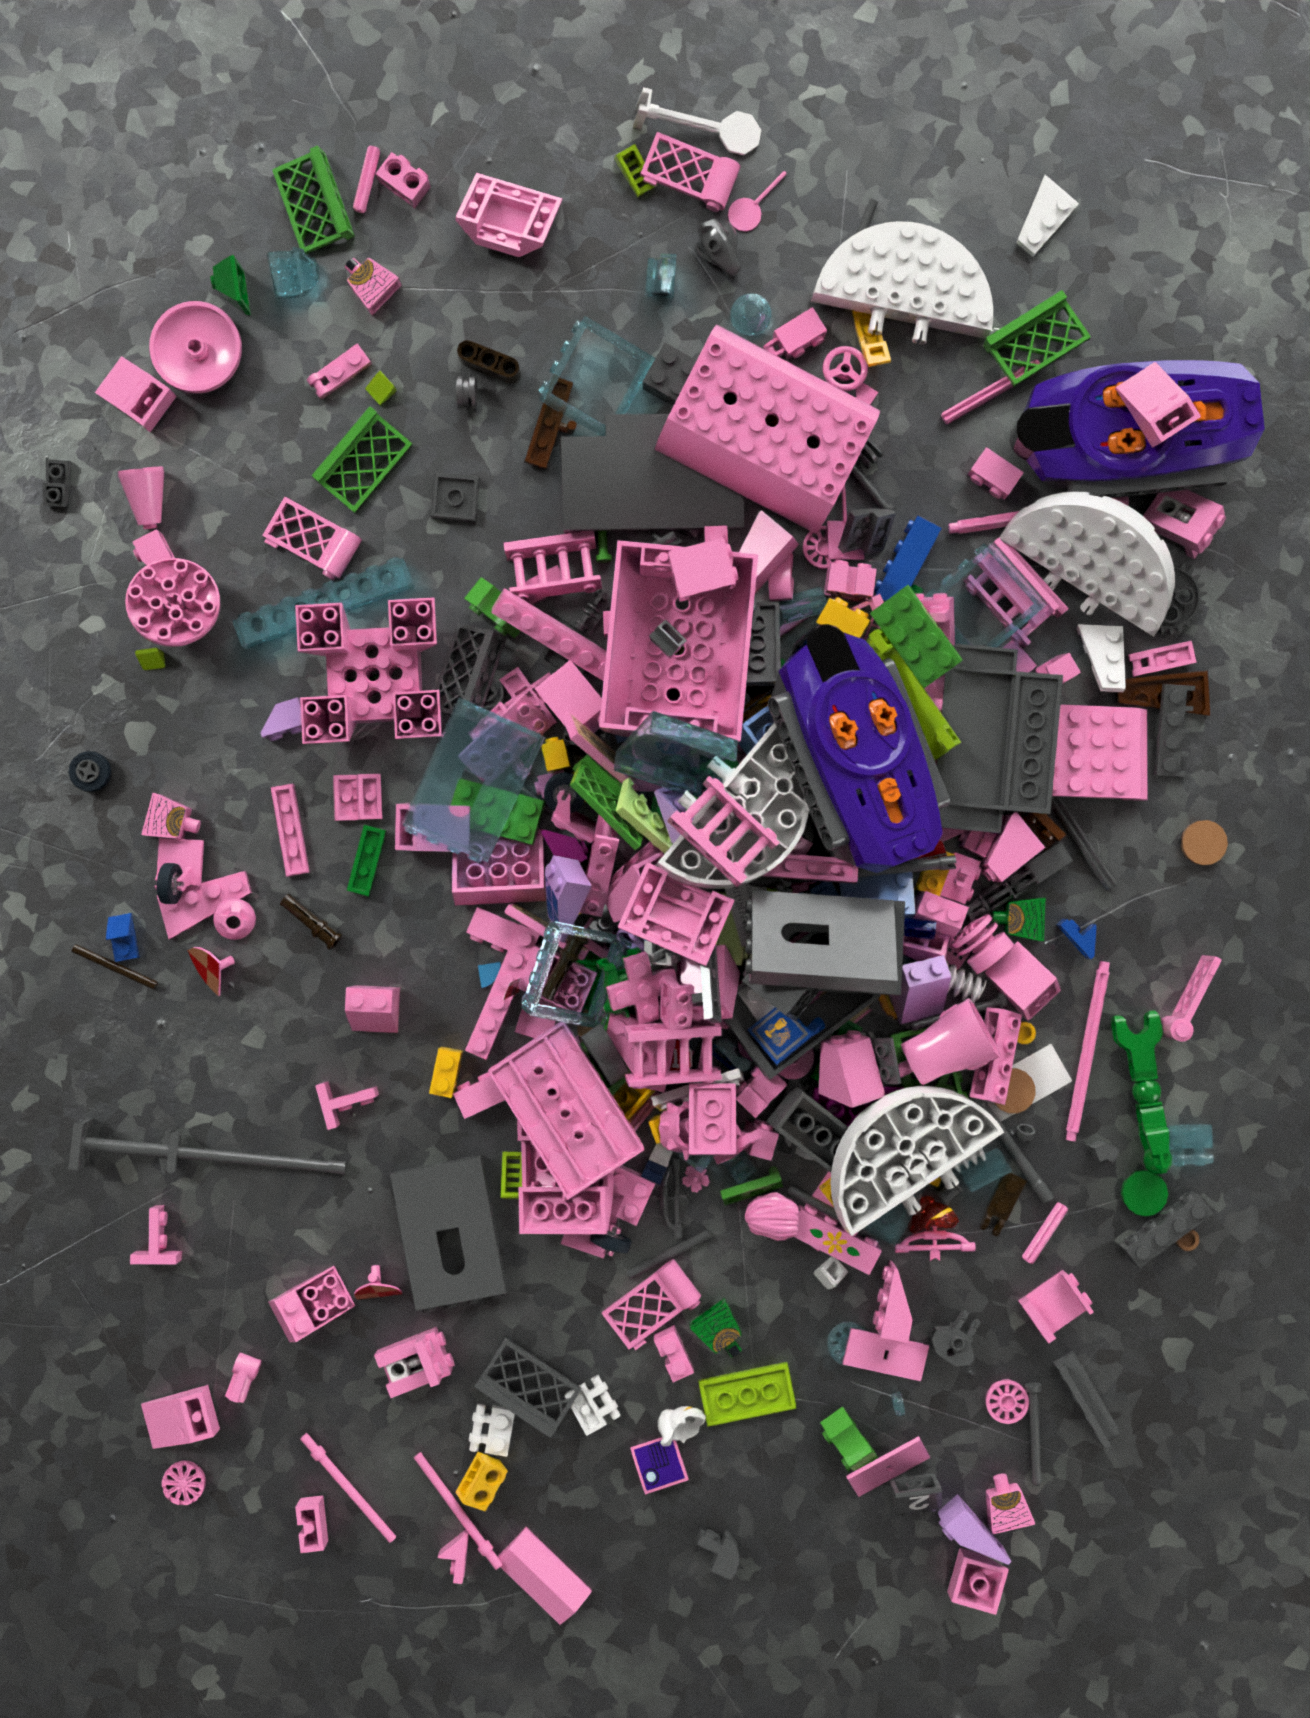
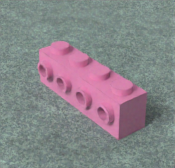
M987 1007L984 1023L999 1050L1000 1057L989 1061L987 1065L976 1068L971 1086V1098L1005 1105L1022 1014L1005 1009Z

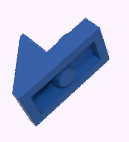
M132 913L108 917L106 940H111L115 962L140 958Z
M1062 919L1056 924L1086 959H1092L1095 956L1096 924H1090L1081 933L1078 932L1081 930L1080 927L1072 919L1070 921Z

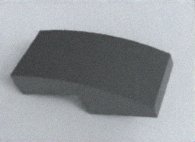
M46 459V482H43V506L67 507L71 480V461Z

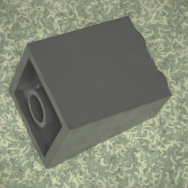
M745 973V977L742 980L785 1016L795 1022L821 990L819 988L749 984V974Z

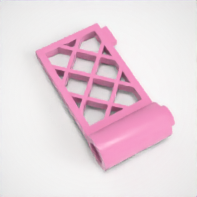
M657 132L640 176L644 177L643 182L653 186L659 183L703 201L706 204V208L710 211L719 212V210L725 209L741 167L733 159L727 157L720 158ZM659 140L667 143L671 151L660 155L657 149ZM683 150L689 152L692 159L681 164L677 153ZM673 155L677 166L666 170L662 159ZM703 159L713 162L711 169L704 172L701 171L698 164ZM659 161L663 172L655 175L647 171L650 164ZM694 164L698 174L687 179L683 168ZM680 170L684 180L678 183L672 182L668 174ZM700 178L704 186L702 192L699 193L692 190L690 182Z
M287 497L283 498L262 535L266 538L264 542L276 549L278 546L287 549L323 569L322 574L333 581L335 578L340 579L362 541L360 537L352 532L339 527ZM289 504L295 508L297 516L285 519L283 512ZM307 517L314 518L316 526L304 530L302 519ZM298 520L301 531L289 534L287 523ZM283 525L285 536L273 537L271 533L274 528ZM330 527L335 530L330 539L323 540L321 529ZM317 531L320 542L308 545L305 534ZM302 535L304 546L296 549L293 548L290 539ZM321 546L323 553L319 560L311 558L309 549Z
M1201 956L1172 1015L1161 1019L1163 1037L1180 1042L1187 1041L1192 1037L1194 1030L1190 1021L1222 959L1216 956Z
M673 1258L603 1310L602 1315L628 1349L633 1347L637 1350L647 1342L645 1338L682 1310L687 1308L692 1310L697 1307L701 1302L699 1299L702 1295ZM655 1280L661 1287L660 1295L646 1293L647 1285ZM633 1295L643 1297L642 1308L628 1306L629 1298ZM646 1297L659 1299L657 1311L644 1309ZM661 1301H671L676 1308L670 1313L660 1311ZM614 1309L625 1310L624 1321L614 1320L609 1313ZM628 1311L641 1313L639 1324L626 1322ZM643 1314L657 1315L656 1323L652 1326L642 1325ZM625 1327L639 1328L638 1336L631 1342L625 1335Z

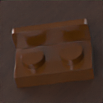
M1018 813L1044 845V851L1066 835L1046 814Z

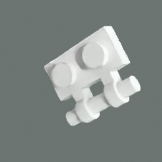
M599 1375L591 1378L595 1386L594 1388L589 1390L585 1382L579 1385L582 1390L571 1405V1409L586 1436L607 1425L604 1418L606 1414L609 1413L613 1420L621 1416L617 1409L616 1401L612 1400L607 1391V1384L602 1382ZM572 1389L566 1392L565 1398H571L575 1390ZM598 1395L604 1403V1406L600 1408L594 1400V1397Z
M477 1404L476 1412L472 1416L474 1424L473 1430L469 1434V1450L478 1452L479 1443L486 1444L485 1453L507 1457L515 1414L505 1407L493 1405L492 1413L488 1414L485 1413L486 1405ZM483 1423H490L488 1434L481 1433Z

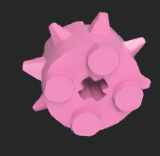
M683 1101V1104L680 1106H675L668 1102L666 1104L667 1110L663 1111L660 1115V1143L667 1150L677 1153L683 1152L684 1159L688 1160L689 1101Z

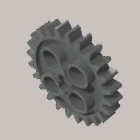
M1173 561L1175 588L1172 597L1175 602L1184 607V611H1181L1171 602L1170 607L1175 610V616L1172 620L1164 618L1159 628L1160 634H1164L1165 630L1168 629L1169 634L1172 635L1174 628L1179 632H1183L1182 625L1190 628L1189 620L1198 621L1195 614L1204 612L1199 608V605L1206 604L1204 600H1200L1201 596L1207 594V592L1200 591V588L1205 583H1197L1200 575L1192 576L1194 568L1185 571V563H1182L1178 568L1177 561ZM1183 589L1190 592V598L1187 602H1182L1179 598V594Z

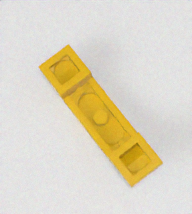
M851 310L857 338L868 367L890 363V354L882 334L875 335V331H873V334L868 333L871 314Z

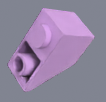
M298 697L275 704L261 731L263 738L275 741L283 738L282 734L302 732L301 706Z

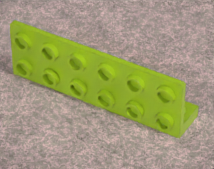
M876 629L870 633L869 638L865 641L873 648L880 659L890 658L895 662L933 758L937 760L959 745L961 741L881 629Z

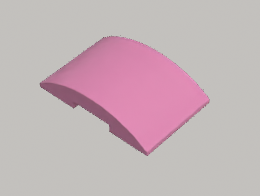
M517 1119L518 1141H521L522 1187H518L519 1234H607L613 1200L614 1170L567 1200Z

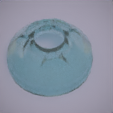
M744 294L732 306L731 322L734 328L744 335H758L770 324V305L765 298L758 294ZM748 305H755L758 308V313L753 317L748 316L745 313V308Z

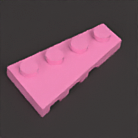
M246 871L201 883V886L193 885L186 887L176 904L161 903L157 895L168 939L178 936V934L213 916L216 908L223 901L232 898L242 899L251 894L252 891Z

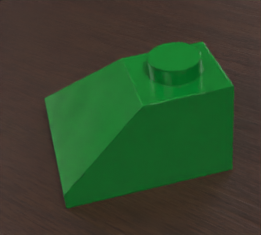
M235 255L228 256L213 266L214 275L210 276L212 288L216 289L222 298L245 315H251L244 269Z

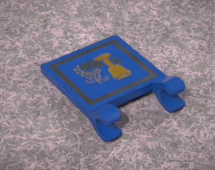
M773 1008L751 1026L748 1032L775 1064L778 1065L812 1036L821 1032L825 1028V1024L820 1017H817L806 1027L799 1018L795 1022L777 1008Z

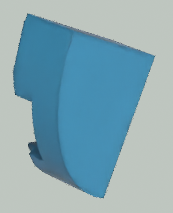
M501 962L478 965L481 988L487 987L495 981L501 968Z

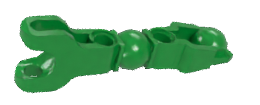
M1155 1010L1146 1012L1144 1015V1028L1141 1032L1134 1034L1129 1030L1126 1019L1120 1015H1115L1111 1018L1112 1038L1119 1047L1126 1051L1131 1081L1135 1082L1132 1087V1094L1138 1102L1135 1106L1138 1135L1144 1151L1143 1163L1145 1168L1153 1174L1167 1173L1172 1166L1173 1158L1169 1151V1130L1165 1120L1162 1101H1158L1161 1097V1087L1155 1080L1158 1079L1154 1048L1163 1035L1160 1016Z

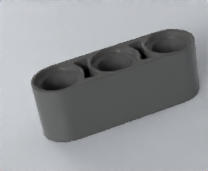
M601 1024L580 1037L602 1076L610 1086L625 1077V1074L630 1073Z

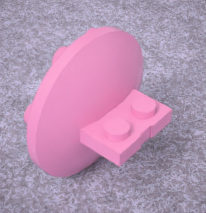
M167 558L148 564L134 576L127 589L125 605L131 624L141 636L158 645L177 647L191 644L201 639L211 630L219 616L220 595L214 579L204 568L185 559Z

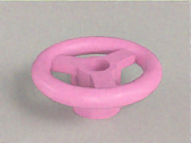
M849 346L835 348L826 356L823 363V375L827 383L842 391H851L858 388L865 381L868 373V365L864 355L859 350ZM844 353L843 362L838 364L835 369L830 370L832 359ZM851 354L860 362V375L853 370L850 364ZM846 367L849 372L844 373L841 368ZM833 377H836L839 381L846 382L850 379L854 380V382L850 384H840L833 379Z

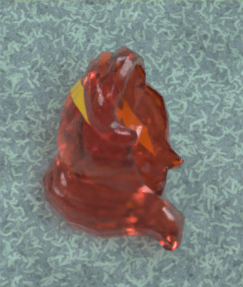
M926 1195L918 1201L921 1210L918 1212L916 1208H913L916 1214L912 1215V1224L909 1231L911 1233H918L923 1228L929 1231L932 1226L937 1228H954L958 1225L959 1218L949 1206L935 1202L931 1196Z

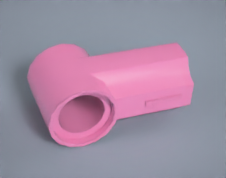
M241 1352L239 1353L232 1370L234 1374L225 1395L229 1400L236 1403H244L251 1383L258 1374L262 1360Z

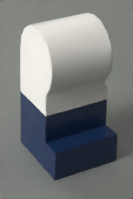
M655 1143L641 1172V1177L660 1185L673 1151L667 1150L661 1143Z

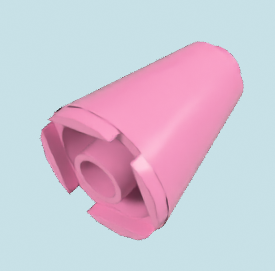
M163 466L118 471L119 480L137 524L143 525V529L157 528V523H161Z

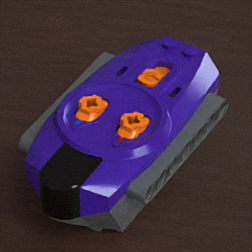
M1212 345L1063 359L1054 363V378L1039 383L1033 388L1024 412L1014 423L1010 431L1009 442L1016 455L1026 460L1041 481L1047 483L1053 489H1067L1068 492H1088L1092 496L1114 498L1223 486L1228 484L1226 467L1245 461L1252 456L1265 430L1260 383L1242 364L1214 361ZM1156 362L1189 396L1201 417L1152 448L1115 388Z
M830 624L818 625L797 640L792 647L790 658L778 671L772 695L768 699V707L827 854L856 867L879 873L934 850L943 834L939 810L949 806L950 798L895 662L890 658L881 660L864 639L844 633L838 627Z

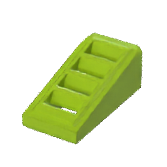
M635 144L615 155L614 160L637 197L656 187L647 183L639 188L637 184L642 182L644 177L641 176L636 180L633 178L634 175L642 171L645 164ZM633 156L634 159L626 164L624 160ZM637 163L639 167L630 172L628 168Z
M502 1152V1199H519V1192H507V1187H522V1152ZM508 1159H520V1164H508ZM520 1169V1173H507V1170ZM507 1178H519V1182H507Z

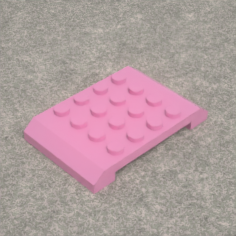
M1060 705L1052 796L1108 798L1131 801L1148 800L1147 710L1128 707Z

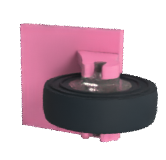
M562 772L552 776L544 789L545 801L553 810L551 821L554 822L557 828L561 830L566 829L573 833L580 841L586 840L592 843L596 822L577 812L583 805L584 799L570 786L574 774Z
M159 838L155 889L161 903L176 904L181 898L182 891L187 886H201L204 840Z
M611 1214L607 1234H564L561 1244L604 1259L605 1254L613 1256L614 1252L628 1253L632 1241L620 1234L622 1229L616 1225L617 1217Z

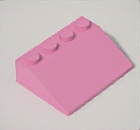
M538 829L534 845L487 832H470L469 852H452V894L455 906L546 901L544 837L541 833L543 829Z

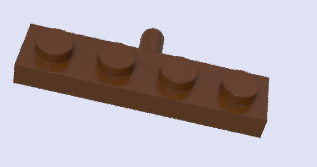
M552 375L524 463L546 470L558 431L569 435L575 432L577 426L575 421H569L568 424L561 422L573 382Z

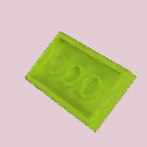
M787 1362L698 1380L707 1427L797 1409Z

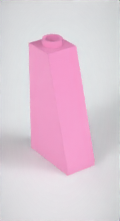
M762 510L758 514L739 551L741 553L758 554L755 594L799 545L791 534Z

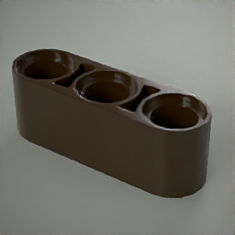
M469 340L462 341L457 347L460 362L466 367L506 383H515L521 376L519 363L513 357ZM466 350L474 351V354L471 357L467 358L463 356V353ZM487 358L495 360L491 366L483 364ZM509 366L516 368L513 374H506L504 370Z

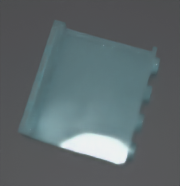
M652 711L616 750L614 771L683 794L689 791L691 795L699 797L701 795L702 781L713 772L707 767L716 755L722 761L728 759L735 762L737 760L738 740Z

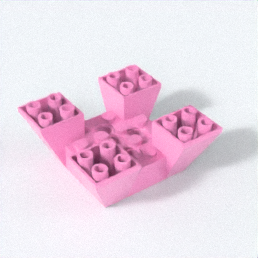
M435 598L388 600L389 628L353 630L350 629L342 603L295 605L298 652L326 657L328 696L300 698L302 744L350 742L357 723L394 721L395 739L442 736L440 690H422L420 653L437 645ZM372 648H378L379 650L375 658H369L368 655ZM401 669L403 672L402 677L394 680L392 678L393 672ZM378 670L380 672L379 678L376 681H370L371 672ZM351 672H356V680L353 682H348V674ZM375 693H380V701L376 704H372V695Z

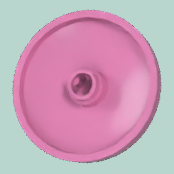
M189 301L173 306L158 319L150 336L149 350L156 371L169 385L183 392L198 394L213 391L229 381L239 366L242 355V342L236 325L223 310L210 303Z

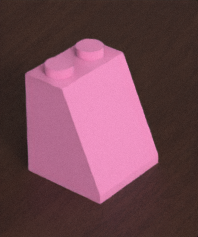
M571 660L535 688L564 726L562 716L569 711L593 733L600 729L602 698Z
M1017 812L1005 815L1006 819L1001 827V834L998 833L987 857L982 859L980 863L983 869L981 874L988 882L991 880L993 883L1003 882L1045 848Z
M659 852L631 866L605 900L614 923L621 920L646 862L656 865L663 857V852Z
M917 891L914 899L915 915L905 925L948 935L951 942L961 930L969 907L927 891Z
M1018 941L1001 959L986 969L987 971L985 972L987 979L1000 993L1006 996V999L1027 1021L1035 1016L1061 991L1057 978Z
M716 945L721 1019H730L733 1017L741 972L726 945ZM681 956V985L692 984L694 986V994L702 992L700 964ZM693 1004L692 1021L699 1022L704 1020L703 1005L697 1006Z
M359 985L347 987L345 1013L352 1031L398 1033L400 987Z
M850 1030L846 1034L833 1035L830 1039L821 1041L819 1094L851 1108L884 1096L885 1092L870 1037L862 1035L860 1031Z

